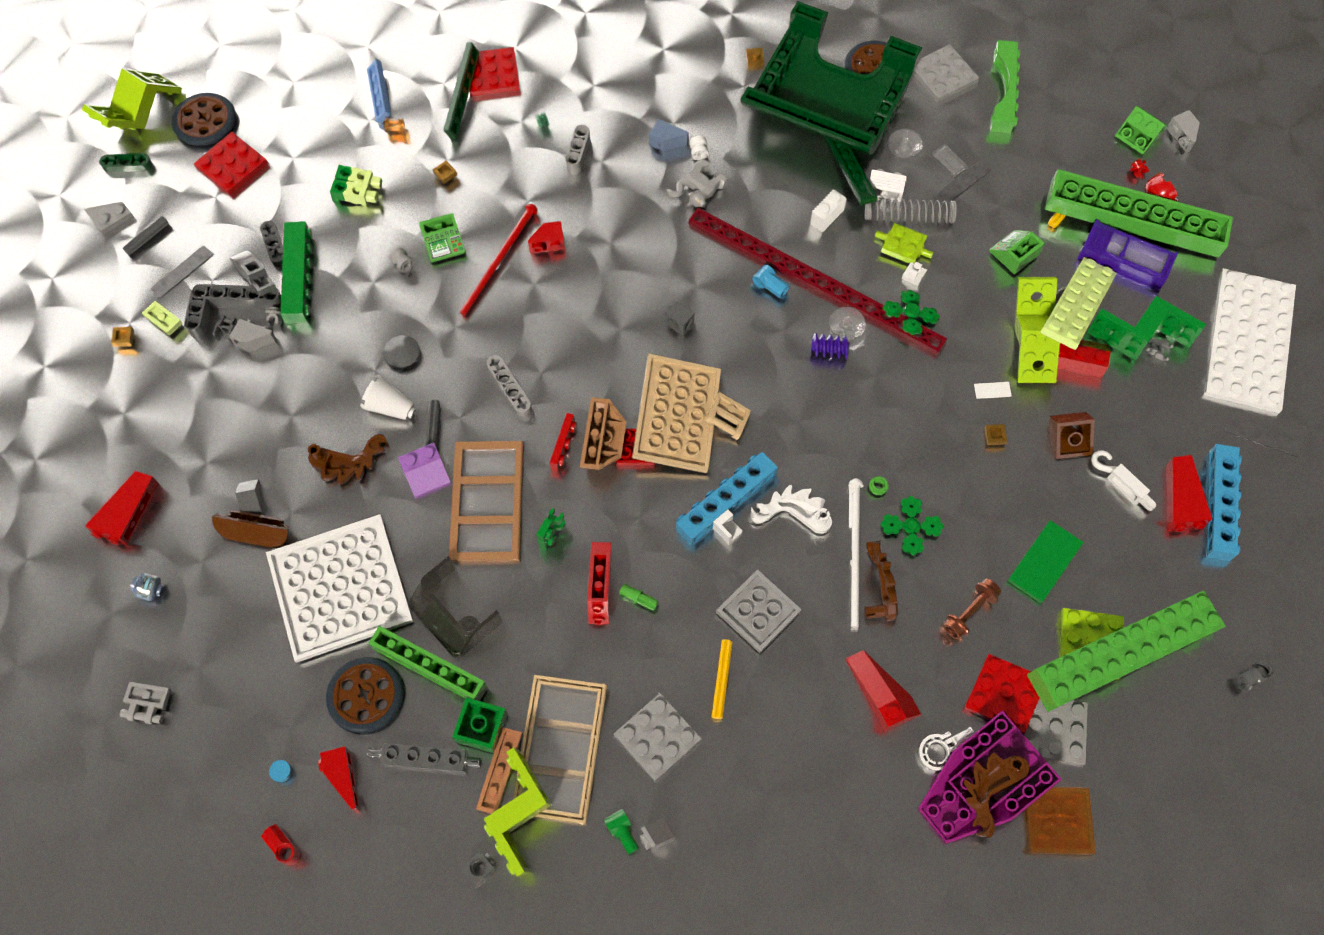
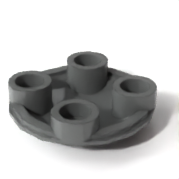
M399 335L386 343L383 355L389 365L393 366L396 370H400L419 360L420 348L414 338Z

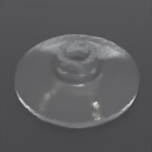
M899 129L890 135L888 145L895 155L902 158H911L921 152L923 140L917 132L911 129Z
M852 307L838 308L829 318L831 332L835 336L839 335L841 339L844 336H847L848 340L859 337L866 325L862 313Z

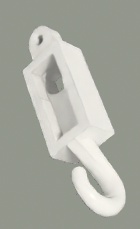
M1104 450L1094 452L1091 458L1092 465L1098 470L1111 473L1107 479L1135 506L1140 503L1149 511L1156 507V503L1147 495L1150 490L1122 464L1117 467L1103 465L1098 462L1097 459L1101 455L1111 460L1112 456L1109 452Z

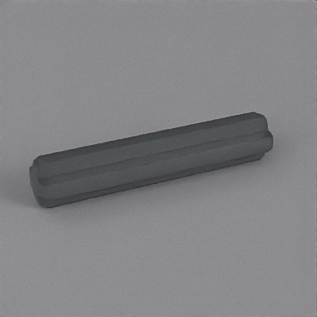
M160 216L125 244L122 249L126 254L131 255L166 227L169 222L165 217Z
M430 400L426 435V445L434 443L436 447L440 413L439 400Z

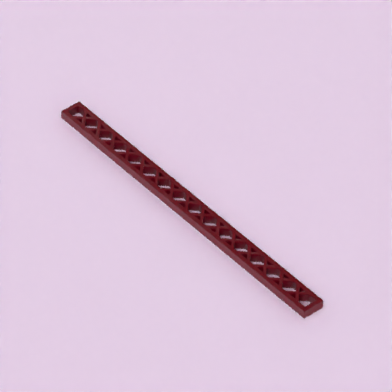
M697 208L689 218L688 224L937 356L947 341L946 337L921 325L923 335L921 337H916L909 332L903 331V329L898 327L897 323H903L904 320L909 319L908 317L900 314L898 318L893 316L889 320L882 319L881 315L886 314V311L883 310V304L700 208ZM701 216L705 218V221L698 222L696 218ZM718 225L720 229L714 230L711 226ZM733 233L735 237L729 238L726 234ZM748 241L750 245L744 246L741 242ZM764 249L766 253L759 254L756 250ZM772 257H779L781 261L774 262ZM794 265L796 269L789 270L787 266ZM809 273L812 277L805 278L802 274ZM824 281L827 283V286L822 287L818 282ZM840 289L843 294L837 295L834 293V290ZM855 297L859 302L852 303L849 298ZM872 306L875 311L869 312L865 307ZM930 340H937L940 342L939 346H933Z

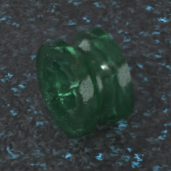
M541 112V115H535L540 129H543L544 126H549L548 118L544 112Z

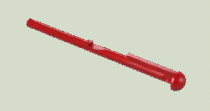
M530 203L525 206L526 211L460 310L462 315H467L531 216L537 214L538 208L536 205Z

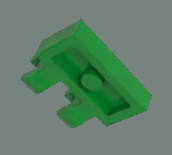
M554 508L549 511L548 517L544 519L536 533L539 547L547 551L549 546L554 545L557 538L556 532L564 529L566 525L564 513L561 512L560 516L556 517L554 515Z

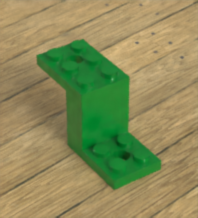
M1155 296L1135 327L1101 308L1087 332L1136 360L1157 329L1190 348L1206 324Z

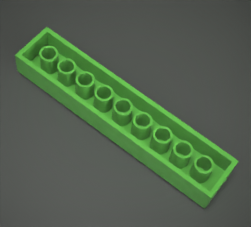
M1057 169L1051 180L1045 210L1091 223H1094L1097 219L1100 220V223L1120 231L1218 258L1228 247L1233 217L1060 169Z
M1203 590L1036 668L1028 673L1027 676L1046 711L1050 712L1226 626Z

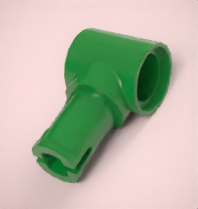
M623 809L604 819L611 835L620 839L628 855L639 848L630 832V826L632 825Z

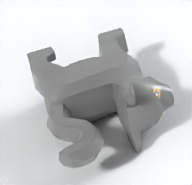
M703 159L683 179L679 180L677 191L667 189V194L672 198H678L683 194L684 185L694 190L688 193L690 199L687 207L703 208L706 205V199L712 197L717 189L725 188L727 178L722 174L713 178L714 173L705 170V168L710 166V163Z

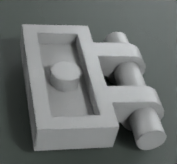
M129 682L123 702L130 704L128 710L122 709L120 711V717L127 718L128 721L135 722L136 720L145 721L146 724H161L163 716L156 715L157 709H166L171 689ZM139 706L148 707L147 712H138Z

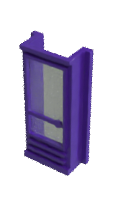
M1096 219L1077 260L1082 261L1084 257L1092 259L1097 264L1111 268L1117 273L1116 276L1159 293L1168 278L1178 252L1174 253L1100 223V220Z

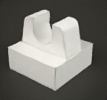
M911 262L904 272L902 279L918 287L927 269L922 268V264L915 262V264Z

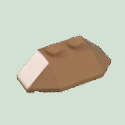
M591 397L580 468L600 470L622 457L627 423L610 399Z

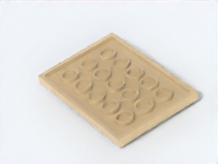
M653 354L648 355L633 448V459L703 473L708 472L714 424H708L704 420L718 394L721 369Z

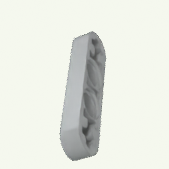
M497 355L490 356L486 364L497 385L519 416L528 415L531 412V403L503 359ZM495 362L496 364H498L500 370L497 371L496 367L492 365V363ZM503 375L509 376L507 382H501L499 378ZM511 389H517L519 391V393L516 396H510L508 394ZM519 400H521V403L524 406H526V409L520 408L518 402Z

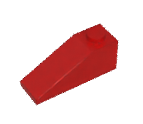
M343 746L321 752V759L318 760L320 772H323L351 810L356 813L360 812L350 750Z

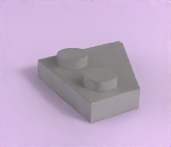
M123 201L84 209L103 235L133 217V214Z

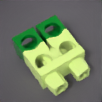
M339 164L329 192L333 202L340 203L341 200L367 206L368 202L377 203L378 192L372 189H381L383 181L381 177L374 176L372 170L366 171Z

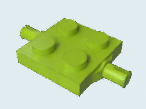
M894 223L891 231L887 234L878 230L875 234L876 238L884 240L881 253L907 263L912 262L915 264L921 255L931 259L934 253L924 248L928 235Z

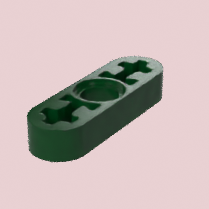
M146 153L106 154L100 158L99 164L106 172L146 171L151 168L152 161ZM130 160L127 165H122L123 161Z

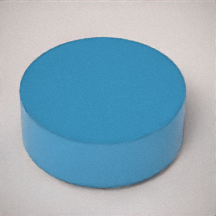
M284 760L274 762L269 769L270 777L279 783L287 781L292 774L291 765Z

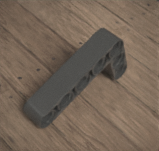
M197 284L191 290L184 326L193 338L199 339L207 332L211 308L269 310V307L281 308V294L276 288L259 297L252 286Z

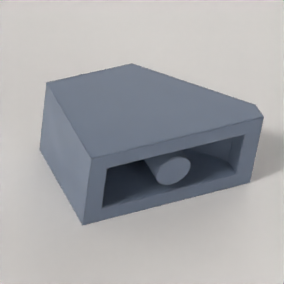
M660 119L657 120L649 132V145L663 151L686 146L689 143V132Z

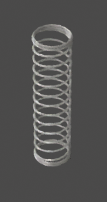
M882 198L879 202V205L878 201L876 202L877 221L879 218V209L881 201H883L884 206L883 221H885L888 201H890L891 206L890 221H892L895 201H897L898 207V222L902 201L904 202L905 208L904 222H906V212L909 201L911 202L912 208L911 222H913V212L916 201L918 202L919 209L918 222H920V211L923 201L925 203L926 210L925 223L927 222V211L930 202L932 203L933 210L932 223L934 222V210L937 202L939 203V223L941 222V210L944 202L946 204V224L948 222V210L950 223L952 224L956 220L957 204L955 201H950L947 205V202L945 200L942 202V204H940L938 200L935 202V204H933L932 200H930L928 204L925 200H923L921 204L918 200H915L913 204L912 200L909 199L906 204L905 200L902 199L899 204L898 200L895 199L892 205L891 200L888 199L885 205V201ZM874 202L872 205L871 203L865 204L866 221H871Z

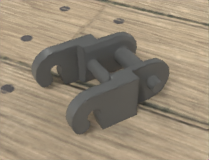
M223 315L220 322L217 321L214 327L216 331H213V335L218 336L223 328L229 329V334H231L237 324V319L233 318V320H230Z
M1151 338V346L1146 351L1153 354L1155 358L1168 361L1170 356L1164 357L1165 353H1162L1161 348L1162 346L1173 348L1174 343L1169 345V341L1163 338L1161 340Z

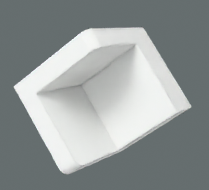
M729 510L713 521V529L728 545L742 534V530L733 521V514Z

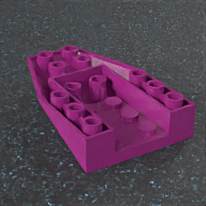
M1003 710L952 752L918 808L946 844L983 831V827L980 825L973 827L977 813L966 803V799L973 796L963 783L964 780L975 784L974 766L976 761L983 768L987 769L988 758L992 753H996L1003 760L1015 755L1021 756L1029 764V773L1023 780L990 797L988 802L989 811L995 826L1013 820L1062 780Z

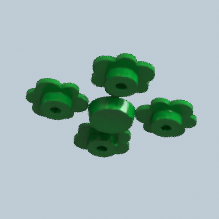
M912 290L900 293L901 301L907 304L904 310L899 306V303L886 301L883 306V310L886 311L885 313L888 317L894 316L898 318L903 311L910 317L908 320L903 321L902 329L911 335L922 333L921 323L917 322L914 318L920 316L924 322L936 324L940 317L937 310L932 307H923L920 311L918 306L920 295Z
M909 496L908 499H902L900 504L902 506L901 511L907 513L911 518H907L903 523L897 515L891 516L886 514L880 526L884 528L883 531L886 535H891L892 533L897 535L899 530L904 528V531L909 535L902 540L904 543L902 550L907 553L909 552L911 555H916V553H921L924 550L922 545L923 539L918 538L916 535L920 528L925 531L926 535L938 537L944 525L940 523L941 519L938 516H933L932 518L927 516L920 525V522L913 517L921 513L922 501Z

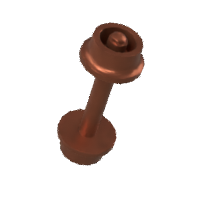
M985 579L982 583L976 584L975 588L979 596L959 618L948 614L946 617L947 621L943 625L948 635L954 639H960L963 635H968L969 629L965 622L985 601L992 604L998 602L1001 589L994 581Z

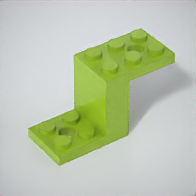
M121 68L110 106L83 104L82 111L87 113L89 118L101 122V125L106 128L145 129L156 93L181 94L183 88L159 73Z
M1018 277L1014 327L1020 345L1017 373L1018 383H1056L1060 342L1040 332L1055 308L1057 277ZM1034 292L1042 294L1038 300L1031 298ZM1040 360L1043 362L1041 367H1033L1035 361Z
M513 747L506 752L509 756L506 760L512 770L518 771L520 776L517 779L521 786L528 790L485 817L484 821L486 824L483 826L487 834L495 838L497 842L495 847L498 853L506 857L508 861L506 866L512 875L515 874L517 877H521L529 873L530 869L509 833L552 804L520 750Z

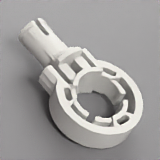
M969 727L945 741L942 740L951 735L949 731L942 735L932 734L925 737L918 747V756L921 763L930 770H942L944 766L934 767L928 764L929 762L936 764V762L928 757L927 747H925L924 753H922L925 742L931 739L933 741H930L927 744L928 746L936 742L945 748V758L937 764H946L950 753L971 737L966 736L974 732L973 729Z

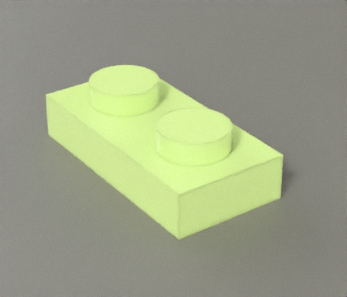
M156 301L142 312L145 318L169 336L183 324L179 318Z

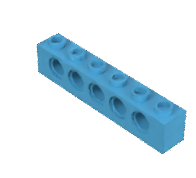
M1215 444L1209 451L1207 504L1212 520L1207 524L1206 557L1231 561L1240 552L1238 536L1240 535L1241 528L1238 525V519L1241 514V508H1239V500L1241 498L1239 483L1242 474L1239 472V466L1242 456L1240 455L1239 447Z
M763 452L753 455L748 460V464L744 467L740 466L735 470L731 478H725L720 483L719 488L708 492L702 502H696L691 507L690 512L678 517L676 520L677 532L692 546L713 529V521L727 510L732 513L775 477L778 467ZM755 471L758 473V475L753 476L750 474V472ZM742 483L744 487L739 488L735 484ZM728 495L730 499L725 500L721 496ZM714 507L716 508V510L710 512L707 510V508ZM697 518L700 519L702 522L699 524H695L692 522V520Z

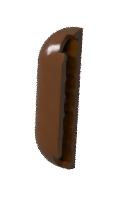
M230 510V514L220 515L216 513L212 516V523L216 531L229 540L266 547H278L286 541L289 533V526L284 524L283 519L237 510Z

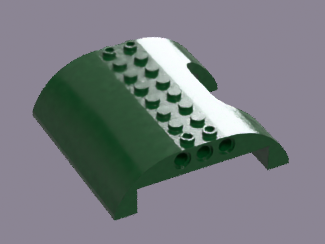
M797 1L790 13V22L786 33L754 88L749 86L746 88L740 102L743 106L871 155L880 144L902 102L923 47L890 36L884 47L882 61L877 69L866 75L855 73L823 60L818 53V44L825 27L828 12Z

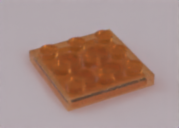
M1052 787L1025 809L1028 854H1096L1089 788Z

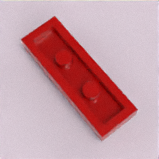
M566 413L549 462L552 471L559 472L560 466H564L566 459L565 451L566 449L569 450L572 439L570 436L572 433H575L577 428L574 414Z

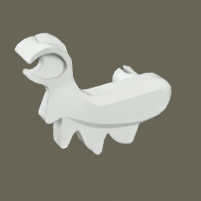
M789 485L782 493V496L777 491L774 492L769 504H757L756 507L760 509L759 513H755L751 507L750 515L756 523H764L776 513L787 511L818 534L826 533L832 525L829 511L826 513L827 509L823 508L825 499L820 497L808 499L811 494V488L802 489L791 494L792 485Z

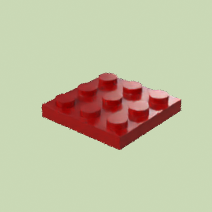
M514 47L479 51L469 91L470 97L520 90Z
M231 132L193 164L201 173L228 195H231L267 165L268 161L236 134Z
M988 654L967 701L965 710L988 720L993 719L1003 710L1022 734L1025 735L1040 699L1027 676L1032 671Z

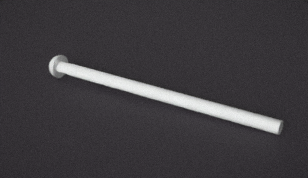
M854 478L848 485L849 528H852V560H850L851 627L858 628L860 488L864 485L860 479Z

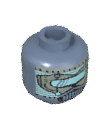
M146 573L135 576L131 584V591L134 597L147 601H153L157 596H161L164 589L160 577Z

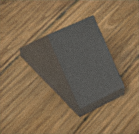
M259 480L239 483L235 495L240 511L263 515Z

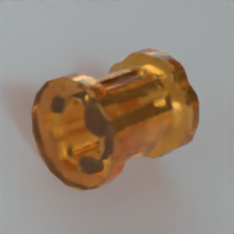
M385 117V132L397 131L400 134L404 133V118L390 119Z

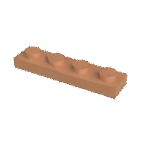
M502 727L476 810L492 814L500 808L512 771L506 760L509 757L506 752L513 747L519 749L523 736L522 732Z

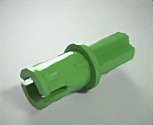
M626 583L622 585L619 595L634 601V604L638 603L650 610H655L659 602L657 599L643 593L642 589L639 591Z

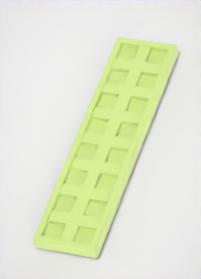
M1084 257L1040 333L1076 350L1117 273L1109 267H1104L1097 264L1094 260Z

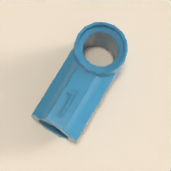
M764 265L752 277L757 287L761 289L766 288L778 298H783L790 288V285L776 276L775 271L768 265Z

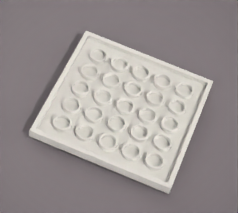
M380 514L266 552L296 663L372 637L379 626L389 631L413 622Z

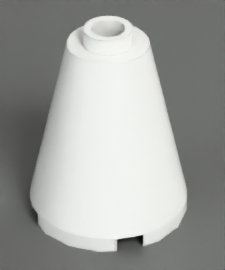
M376 375L377 381L372 380L362 399L365 400V403L360 405L361 408L407 420L408 417L412 418L416 411V408H414L415 404L385 378Z

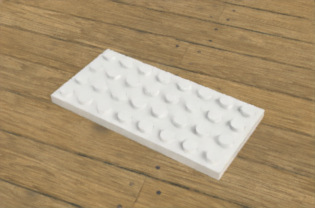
M1223 268L1221 270L1204 387L1205 396L1275 413L1282 411L1296 285Z

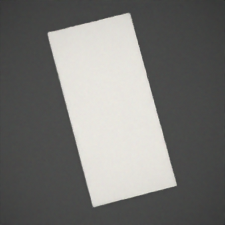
M1009 382L974 384L976 399L1012 397Z

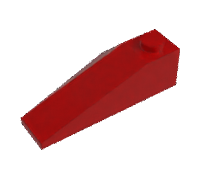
M864 650L845 659L884 732L921 715L912 696Z

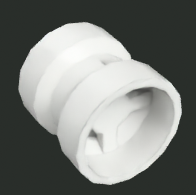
M703 136L693 137L689 142L692 149V158L694 160L706 159L709 156L706 138Z

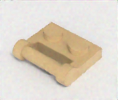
M719 392L704 421L708 424H714L731 434L732 438L738 440L751 410ZM718 414L737 425L736 429L718 419L715 415Z

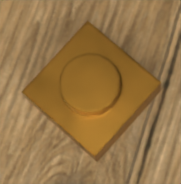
M763 48L746 49L747 66L764 65Z
M447 160L432 169L433 174L443 184L457 176V171Z
M131 326L113 327L111 339L113 347L132 346L134 329Z
M1005 424L985 425L984 431L987 445H1004L1007 443Z

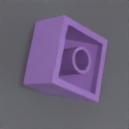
M434 443L398 457L415 498L451 484Z

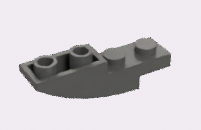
M244 251L230 257V261L245 281L250 283L259 297L276 289L274 282L266 273L265 267L252 253Z

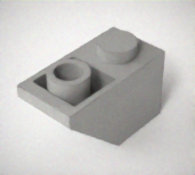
M1188 110L1173 117L1167 127L1169 133L1177 140L1186 153L1190 152L1196 142L1200 122Z
M239 319L229 335L234 346L248 351L262 348L277 341L271 328L258 326L251 320Z
M664 818L641 828L642 835H640V841L646 851L650 849L654 853L675 840Z

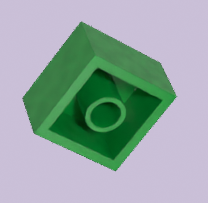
M466 697L452 738L456 743L494 753L508 713L503 707Z

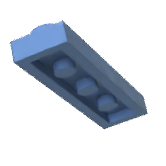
M375 59L367 68V75L375 120L382 124L390 116L391 110L382 62Z

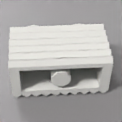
M872 169L869 182L878 198L897 199L900 202L907 176L898 172L888 173L882 169Z
M832 190L812 210L810 224L819 231L824 232L845 210L846 197L836 190Z

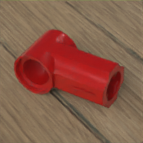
M277 824L269 826L263 831L261 838L273 851L279 862L288 866L298 863L301 857L300 850L293 845ZM291 849V856L288 859H285L284 855L286 851Z

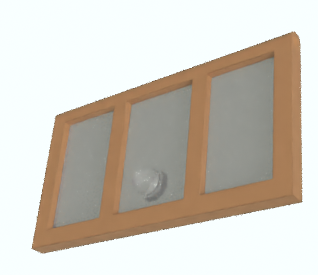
M523 441L455 442L449 562L520 561Z

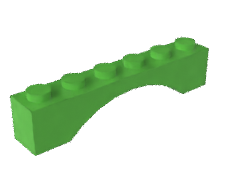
M998 40L995 47L994 65L1004 79L1006 94L994 108L991 116L990 131L1011 133L1013 126L1016 127L1018 116H1015V113L1018 110L1016 99L1018 98L1019 89H1016V86L1019 83L1017 73L1020 68V62H1017L1020 57L1018 42Z

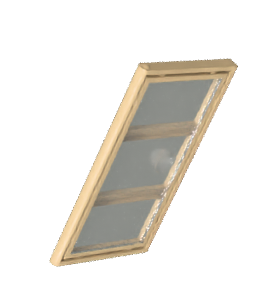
M534 675L521 754L552 804L535 817L579 823L581 825L587 823L607 692L606 684ZM517 778L513 799L528 790L521 786Z

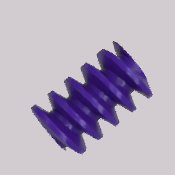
M814 333L810 356L813 351H815L816 357L822 352L823 358L826 357L827 353L830 354V358H833L836 353L838 359L844 354L845 360H847L850 342H848L847 336H844L841 341L839 335L834 340L832 335H829L826 340L824 334H821L818 339L817 333Z

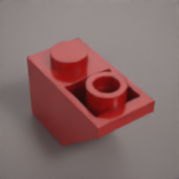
M561 221L543 223L528 239L530 253L565 249Z

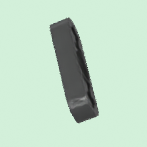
M265 221L260 225V231L269 258L274 266L281 267L283 264V243L273 221ZM268 228H271L272 235L268 234ZM278 241L276 246H269L270 242ZM276 252H278L280 255V259L278 260L275 254Z

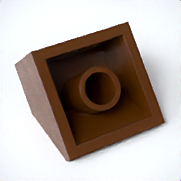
M1087 412L1049 416V437L1056 459L1093 455L1095 419Z

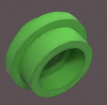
M881 476L872 478L869 483V489L875 495L885 494L889 487L887 480ZM879 484L882 488L878 489L875 485Z

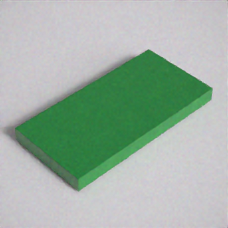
M1049 520L1007 581L1041 604L1084 542Z

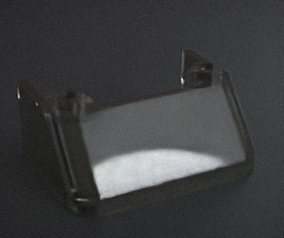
M448 556L422 577L409 601V606L452 657L459 658L469 652L501 625L503 621L496 610L482 623L473 616H466L457 622L433 595L440 589L441 581L455 570Z

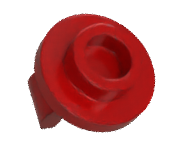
M1141 159L1132 162V167L1129 168L1130 172L1134 171L1136 178L1143 176L1141 171L1143 174L1149 172L1148 167L1144 165L1146 160L1141 161Z

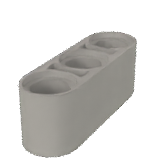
M580 124L575 127L565 157L566 169L571 175H577L581 172L588 152L590 129L587 125Z

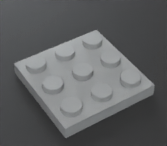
M950 44L919 59L913 74L937 103L979 81L976 73Z
M757 569L716 610V613L753 648L761 653L802 609Z
M661 693L614 733L615 738L654 782L702 740Z
M1039 699L1024 736L1045 760L1084 766L1086 764L1088 703L1071 701L1047 712L1042 701Z

